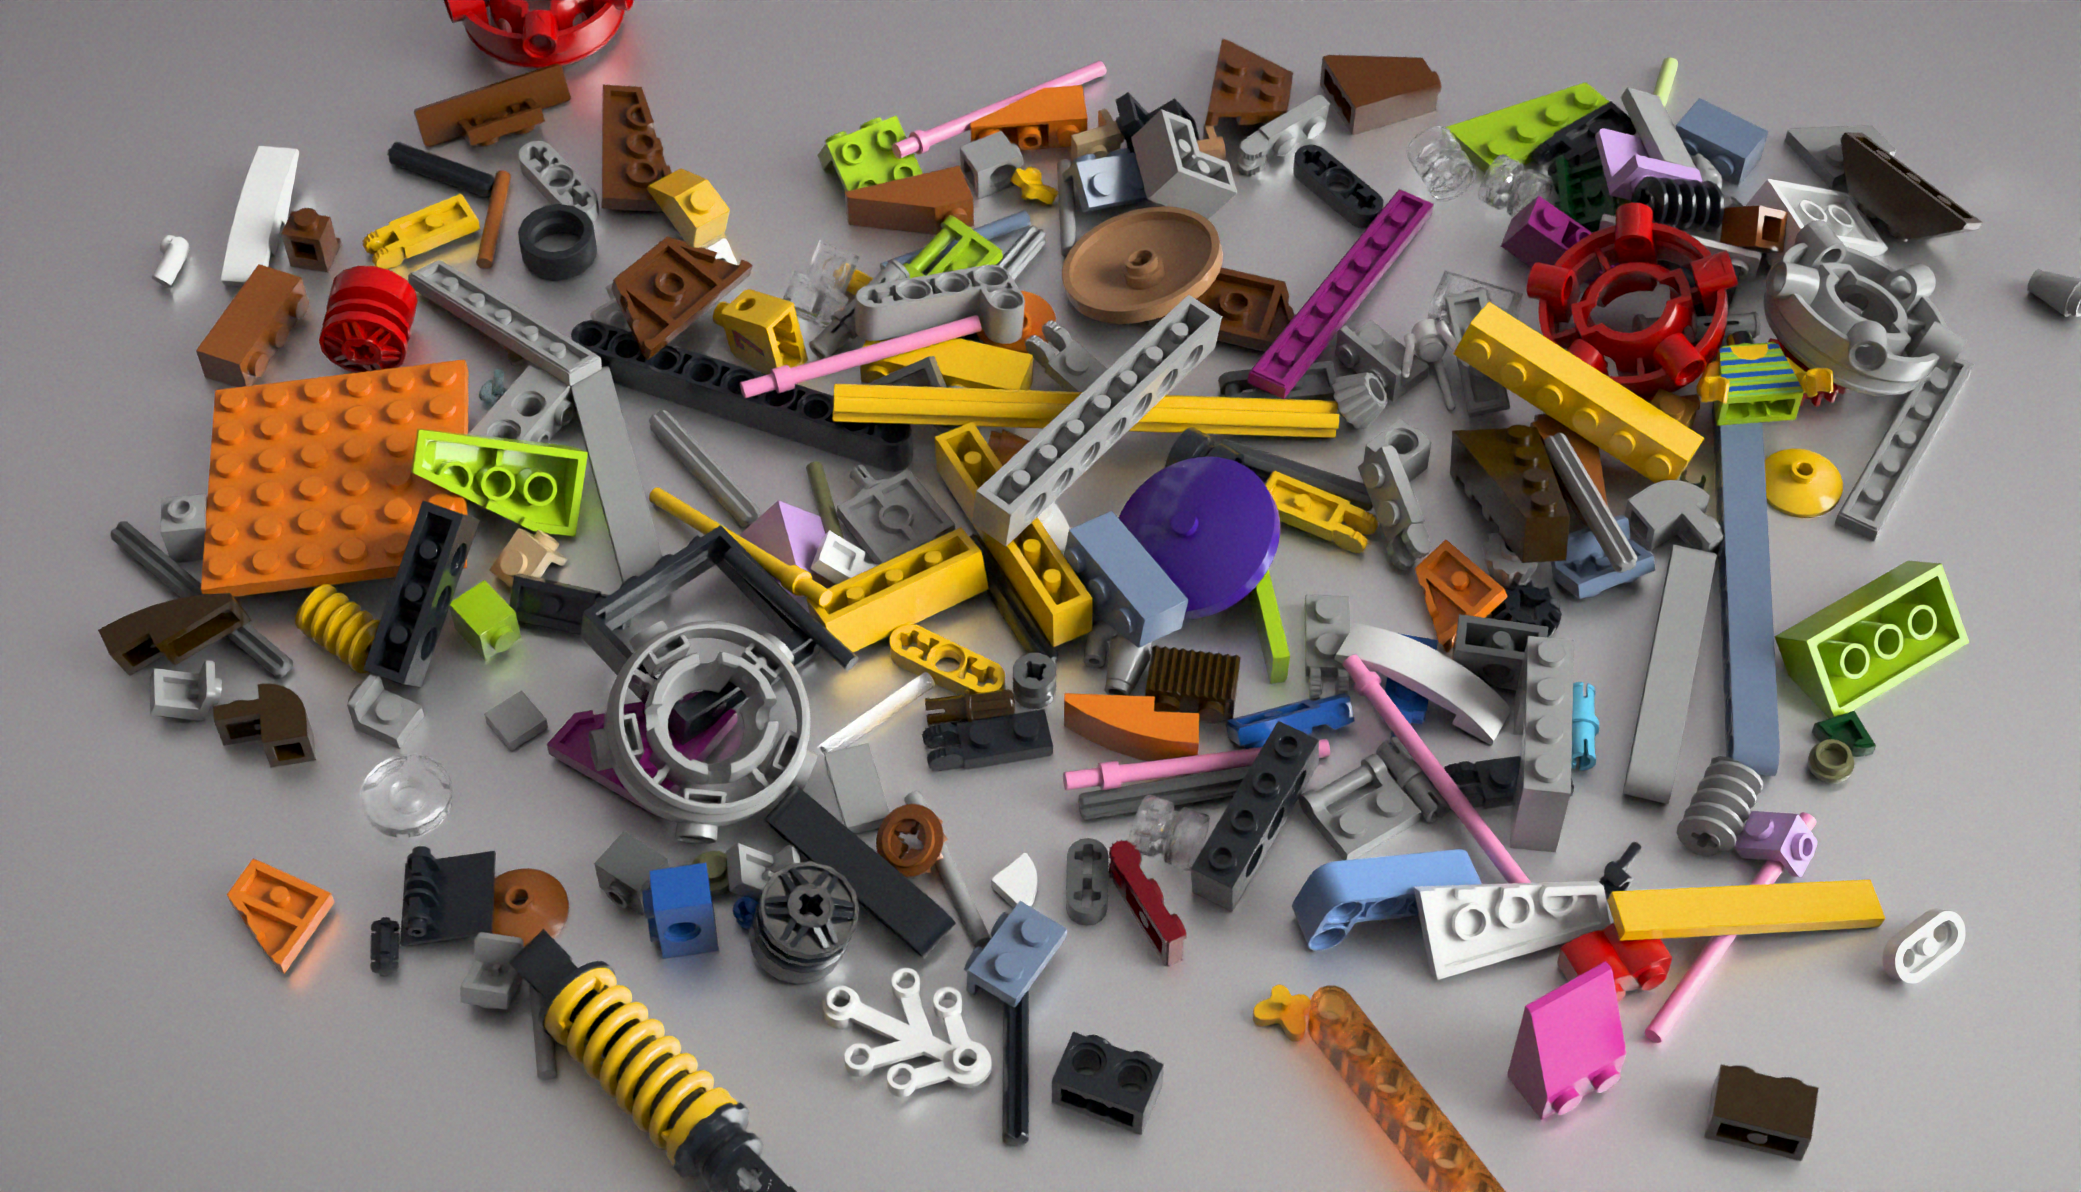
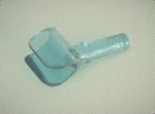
M496 369L493 373V380L487 381L480 389L479 399L490 408L508 390L503 385V370Z

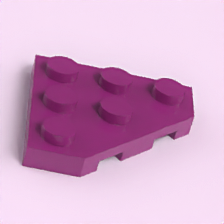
M701 691L689 693L683 696V700L678 701L683 704ZM642 701L624 704V715L635 713L644 749V754L638 763L653 779L658 769L649 760L653 751L646 737L645 705ZM731 708L714 725L684 745L668 730L669 737L673 743L672 746L688 760L694 759L704 762L738 722L737 711ZM593 710L574 713L547 743L549 755L658 816L639 803L628 792L613 768L596 770L590 750L589 731L604 728L605 713L594 715ZM666 777L659 783V785L675 795L683 787V785L680 787Z

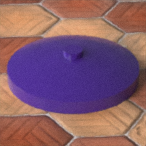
M1221 457L1186 459L1158 471L1131 495L1118 517L1188 599L1184 619L1203 618L1216 614L1236 604L1249 594L1262 580L1272 564L1280 538L1279 511L1272 494L1262 480L1246 466Z

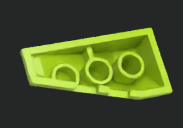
M417 429L411 472L534 532H537L539 529L545 533L576 537L588 452L576 447Z

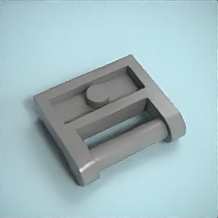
M1376 754L1363 759L1360 767L1318 791L1310 789L1299 797V804L1305 815L1342 860H1353L1416 824L1420 821L1421 816L1420 809L1391 777L1385 763ZM1369 782L1376 788V790L1332 815L1325 808Z

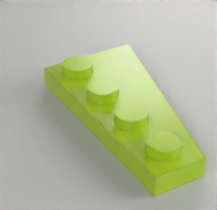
M1587 82L1447 126L1445 127L1444 139L1497 183L1532 162L1531 156L1534 149L1547 139L1553 137L1555 132L1610 101Z

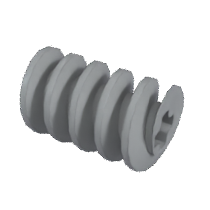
M1724 756L1712 758L1710 766L1705 771L1703 780L1698 785L1697 792L1691 799L1690 806L1684 812L1683 820L1677 826L1676 833L1682 844L1695 854L1703 856H1713L1718 851H1729L1734 848L1737 840L1736 836L1741 834L1743 822L1748 820L1750 809L1756 804V795L1761 793L1764 783L1761 777L1754 770L1733 758Z

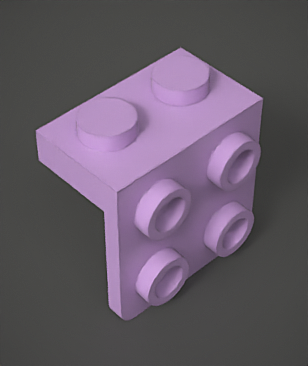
M1604 128L1595 135L1611 196L1631 200L1635 187L1640 180L1647 176H1655L1657 178L1669 177L1671 179L1681 178L1686 181L1698 180L1702 182L1698 169L1650 158L1640 137Z

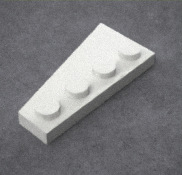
M1597 881L1414 887L1430 973L1437 980L1563 944L1586 933L1602 930L1610 925L1604 886Z

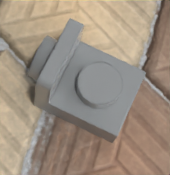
M370 673L362 684L357 685L352 690L347 704L356 730L398 749L402 747L424 717L421 705L385 690L381 677Z

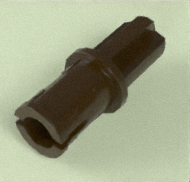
M1009 689L970 694L969 690H965V695L932 699L925 698L926 711L945 710L942 713L927 714L928 727L947 722H972L973 720L1015 714L1014 695L1012 690Z

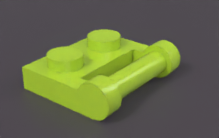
M949 215L941 223L942 229L909 264L904 263L903 266L909 272L910 278L925 276L923 272L953 240H959V242L928 275L983 265H997L1003 258V254L999 247L956 217Z

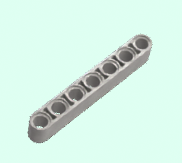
M605 366L602 367V370L573 384L571 390L623 584L628 578L635 575L639 577L652 569L657 561L662 558L610 368Z
M1673 544L1623 794L1666 804L1669 803L1677 770L1716 562V553Z

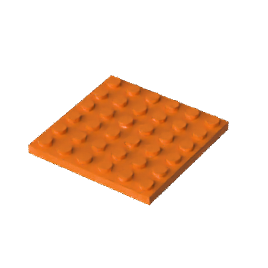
M465 359L215 390L201 580L202 594L231 593L233 597L317 587L322 584L334 585L396 577L423 501L467 515L468 499L411 472L417 429L468 434L469 370ZM467 559L464 568H467Z

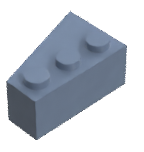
M1113 511L1069 529L1064 557L1091 595L1092 613L1138 648L1182 628L1188 599Z

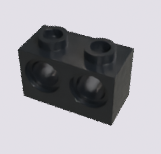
M1073 1032L1052 1078V1103L1142 1135L1163 1086L1164 1064L1157 1062L1154 1057L1145 1052H1129L1115 1047L1103 1037L1097 1035L1085 1036ZM1082 1067H1090L1097 1072L1091 1075H1083L1078 1073L1077 1070ZM1134 1083L1141 1086L1142 1089L1131 1092L1123 1089L1122 1086Z

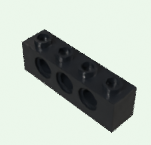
M426 501L422 502L363 670L404 685L422 687L477 531L479 519Z
M1280 721L1277 722L1192 865V892L1230 911H1234L1319 764L1318 739Z

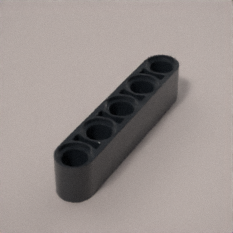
M797 785L764 818L775 832L790 845L797 847L799 853L806 859L830 866L843 875L856 892L858 903L922 958L925 959L956 924L953 918L935 901Z

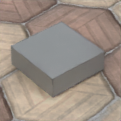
M522 690L484 714L486 723L510 751H513L549 728L547 719Z

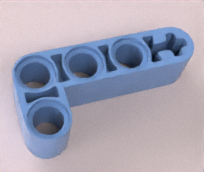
M1461 849L1334 861L1318 867L1310 874L1293 901L1292 908L1309 949L1321 951L1342 942L1356 922L1419 916L1414 892L1415 886L1478 885L1482 883L1467 851Z

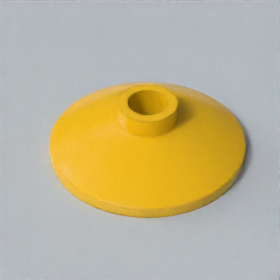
M1793 448L1775 452L1764 460L1767 503L1779 512L1798 518H1813L1828 513L1840 501L1843 492L1842 477L1834 464L1822 455L1805 449Z

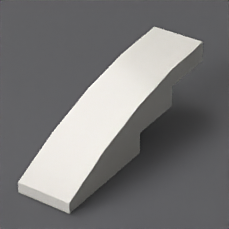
M258 146L239 198L220 278V281L225 286L242 287L258 264L268 267L269 258L275 257L280 227L286 224L299 155L297 149Z

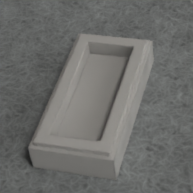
M866 743L825 753L826 767L843 824L854 834L878 829L890 812L869 744Z

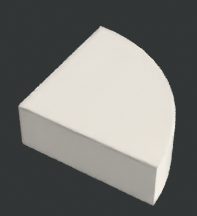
M1026 852L991 879V888L1013 908L1016 907L1019 901L1032 907L1037 891V871L1033 861Z

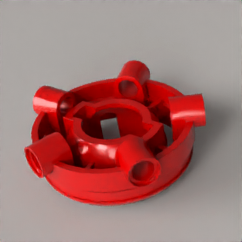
M444 0L451 22L457 23L462 21L470 40L479 50L499 62L525 69H540L559 63L561 66H567L593 55L615 35L622 23L625 10L629 11L634 0H551V10L537 9L529 11L528 1ZM486 7H488L491 26L489 25ZM580 13L582 23L573 26L575 17ZM505 20L509 23L512 32H507Z
M1627 203L1616 209L1614 226L1601 229L1581 239L1569 248L1557 260L1555 265L1536 262L1530 271L1526 292L1528 298L1539 300V323L1544 337L1566 349L1569 353L1645 401L1653 400L1659 388L1674 393L1694 382L1704 372L1707 364L1713 361L1718 353V349L1721 347L1726 331L1728 316L1726 289L1738 286V281L1727 250L1712 255L1701 242L1688 233L1668 225L1653 223V210L1651 207L1641 203ZM1658 259L1679 264L1692 271L1695 287L1690 288L1689 282L1681 268L1670 271L1660 265H1656ZM1616 263H1620L1619 265H1616V266H1614V267L1611 268V265L1616 264ZM1602 270L1603 273L1591 282L1584 291L1580 302H1578L1581 294L1579 286L1592 275ZM1657 282L1669 286L1671 300L1666 301L1663 314L1654 324L1642 331L1632 333L1614 331L1603 323L1595 325L1590 316L1591 311L1596 306L1605 308L1614 299L1627 293L1636 291L1653 292ZM1702 303L1706 316L1713 313L1714 316L1707 332L1694 347L1690 342L1694 343L1697 334L1698 320L1695 305ZM1573 315L1575 327L1559 332L1560 322L1569 324ZM1604 355L1610 357L1615 362L1618 376H1609L1607 370L1608 362L1605 360Z

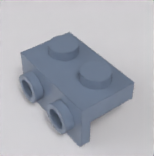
M1129 148L1112 151L1104 158L1096 159L1095 154L1077 157L1072 161L1073 165L1062 173L1064 182L1074 180L1083 212L1150 201L1147 199L1136 154L1135 152L1130 153Z
M1621 514L1614 518L1637 555L1636 566L1632 570H1627L1623 573L1616 572L1590 527H1586L1568 534L1566 561L1551 562L1553 579L1577 598L1583 599L1597 596L1603 590L1621 583L1633 582L1638 577L1655 571L1654 555L1631 540L1629 520Z
M1019 901L1010 914L1003 912L999 916L991 930L990 936L992 938L983 949L978 946L968 958L964 967V971L967 972L966 990L975 995L980 988H983L1015 1008L1065 941L1068 929Z

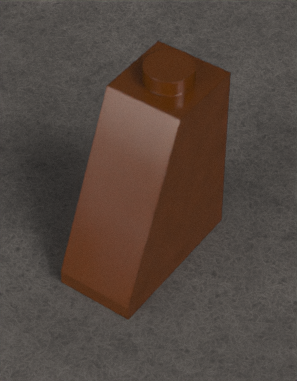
M1327 55L1322 57L1320 86L1352 136L1436 111L1438 94L1441 92V81L1435 71H1431L1425 60L1421 57Z

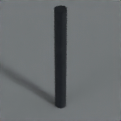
M732 547L726 552L724 560L845 670H850L857 663V655L737 547Z

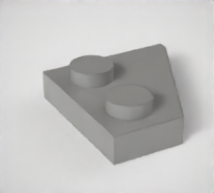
M1872 125L1792 128L1787 130L1785 142L1830 188L1846 182L1840 140L1845 132L1864 133L1892 156L1896 152V149Z

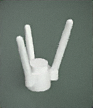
M1435 319L1421 320L1414 325L1411 334L1409 333L1404 336L1406 348L1402 364V377L1408 378L1410 375L1415 350L1420 358L1434 363L1449 410H1454L1456 405L1442 357L1447 350V345L1454 353L1459 343L1450 333L1445 320L1440 322ZM1458 358L1465 367L1470 366L1469 364Z

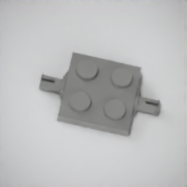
M858 465V470L856 467L853 468L849 476L861 490L855 497L837 506L838 518L871 559L879 565L955 530V523L909 468L891 478L877 481L870 475L864 465Z

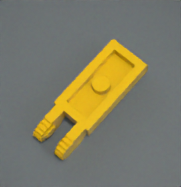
M459 194L388 222L389 225L367 234L364 240H362V245L367 253L370 255L374 254L372 262L375 266L389 270L391 267L399 266L405 257L407 259L478 231L480 230L478 218L464 196Z
M1273 471L1265 483V486L1276 502L1280 521L1330 542L1333 540L1339 548L1346 551L1349 550L1351 553H1363L1368 543L1365 538L1366 536L1362 534H1374L1379 525L1377 517L1351 505L1350 501L1277 471Z

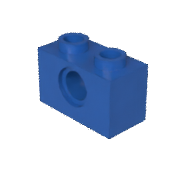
M706 863L649 871L651 889L642 890L644 910L648 920L650 941H660L663 959L719 951Z

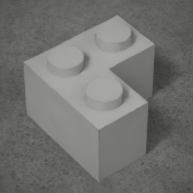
M1161 109L1131 137L1136 161L1139 165L1144 184V191L1148 200L1169 207L1188 209L1209 219L1237 194L1229 162L1199 151L1191 120Z

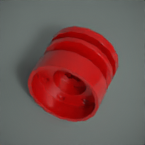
M356 266L344 269L334 277L327 302V311L319 336V344L323 354L332 363L354 373L400 367L407 354L408 342L411 336L410 329L418 303L415 289L400 275L377 266Z

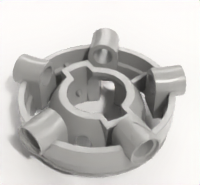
M1815 220L1804 226L1795 238V245L1785 253L1782 260L1774 263L1768 273L1763 302L1766 320L1774 335L1805 366L1810 369L1828 368L1832 370L1833 383L1847 389L1881 397L1897 396L1910 392L1935 367L1946 373L1967 343V340L1948 329L1940 311L1928 298L1936 286L1934 273L1928 266L1915 263L1895 270L1874 257L1846 247L1823 220ZM1906 279L1911 284V291L1907 287ZM1845 301L1861 309V313L1857 315L1844 305ZM1904 350L1907 353L1908 357L1902 356Z
M660 621L631 638L629 642L635 652L623 665L611 688L605 707L604 728L589 731L591 755L597 771L613 768L621 783L639 803L660 817L677 823L676 840L694 844L717 842L718 827L740 823L761 813L772 805L788 786L793 788L797 785L802 790L805 788L817 761L818 754L807 750L810 736L808 697L803 682L791 663L794 660V656L781 640L767 632L760 635L743 626L720 621L691 622L671 629L667 627L664 621ZM691 638L721 639L746 648L741 657L727 652H719L715 661L710 663H699V653H692L686 656L691 647L688 639ZM641 664L644 665L648 674L638 670ZM660 674L657 680L652 678L653 676ZM780 677L794 705L797 733L789 729L785 731L779 739L763 774L757 767L772 749L779 730V723L777 721H769L770 709L777 702L771 685ZM630 681L639 685L641 689L649 691L644 712L646 716V737L653 751L649 760L658 769L653 779L638 763L644 754L636 715L635 713L624 715L625 695ZM730 681L749 697L739 710L744 724L743 738L739 748L732 756L719 763L707 764L694 759L688 760L672 746L673 743L668 732V718L671 709L679 699L691 692L707 690L719 693ZM747 776L751 784L759 792L748 798L726 803L727 792L685 788L681 795L678 796L663 788L659 783L666 777L680 787L686 781L700 785L726 784ZM765 776L775 781L772 784H770L766 780Z

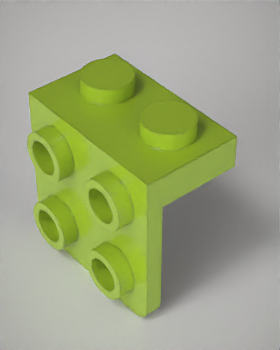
M897 116L883 121L881 117L874 118L859 127L860 130L848 135L846 131L836 133L825 139L826 144L817 155L823 169L831 166L835 167L846 192L923 174L914 153L900 159L893 153L892 145L907 139Z

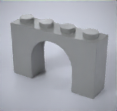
M1528 636L1514 702L1513 734L1523 735L1519 775L1511 807L1510 848L1556 852L1571 795L1574 640Z

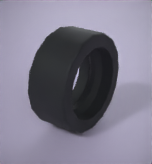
M555 204L541 207L532 211L522 221L518 230L523 263L530 272L540 278L550 280L570 279L589 268L597 255L593 222L584 211L575 206ZM552 233H571L581 238L573 247L564 251L550 252L535 247L538 241Z

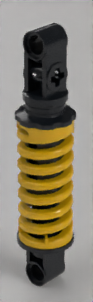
M544 929L508 962L536 992H540L546 998L538 1016L539 1027L547 1035L552 1036L559 1044L568 1047L570 1056L575 1061L584 1064L586 1073L591 1078L600 1081L603 1091L608 1096L616 1098L619 1108L624 1113L633 1116L635 1125L640 1130L649 1133V1138L657 1148L666 1151L669 1161L673 1164L674 1170L679 1176L684 1178L687 1176L695 1177L701 1174L704 1184L712 1192H720L726 1189L729 1192H754L750 1185L755 1180H758L762 1185L756 1192H797L791 1185L788 1187L760 1158L763 1142L756 1134L746 1131L749 1124V1109L743 1103L734 1100L726 1089L720 1087L713 1088L714 1079L709 1071H696V1058L689 1053H680L681 1045L679 1040L673 1036H664L663 1024L657 1019H648V1010L643 1003L631 1002V991L626 986L616 985L615 972L609 964L604 961H594L578 968L572 962V957Z

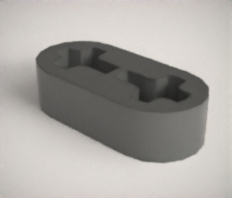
M1079 839L1070 846L1067 853L1066 910L1072 921L1085 926L1095 925L1102 921L1108 909L1109 855L1104 844L1096 839ZM1083 856L1092 857V874H1083ZM1083 889L1092 890V907H1082Z

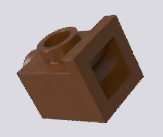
M311 208L292 211L281 233L290 267L329 273L342 244L341 239L335 236L330 216L317 214ZM314 246L316 254L306 253L307 247Z

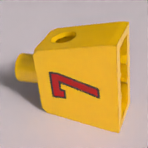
M747 289L739 294L731 303L720 302L714 309L713 322L724 328L731 353L757 371L768 375L771 374L770 370L784 365L792 368L803 365L808 361L794 303Z

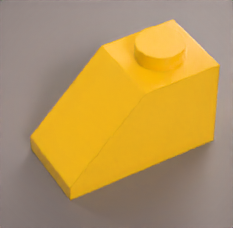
M680 168L648 186L647 190L688 245L698 248L725 233L730 209L707 179Z

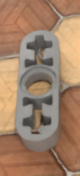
M532 141L521 147L518 156L523 175L552 205L564 204L575 206L584 211L592 222L597 219L599 205L596 192L550 144L543 141ZM543 161H544V163H545V168H544V169L542 168V164H541L540 162H543ZM558 178L569 181L562 187H552L549 185L552 180ZM574 196H575L576 202L578 203V204H575V205L573 204V199H572Z

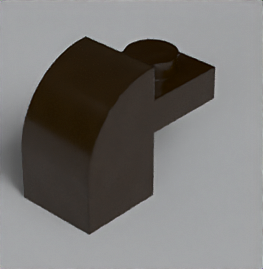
M258 684L259 699L248 701L236 700L229 704L213 706L214 723L223 746L261 740L271 768L316 760L314 734L304 704L292 690L277 684Z

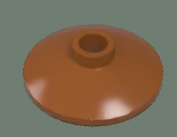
M521 868L505 872L495 878L492 934L521 938L523 940V947H525L542 929L553 939L561 932L568 919L569 901L563 885L554 876L537 869ZM527 899L524 904H513L517 900Z

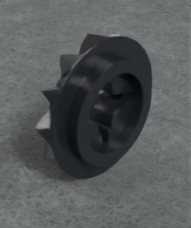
M1532 580L1526 585H1518L1513 581L1505 589L1508 597L1491 612L1492 619L1547 626V638L1557 630L1562 616L1559 598H1553L1548 587L1543 589L1535 587ZM1520 602L1525 603L1528 608H1535L1533 618L1525 610L1519 611Z

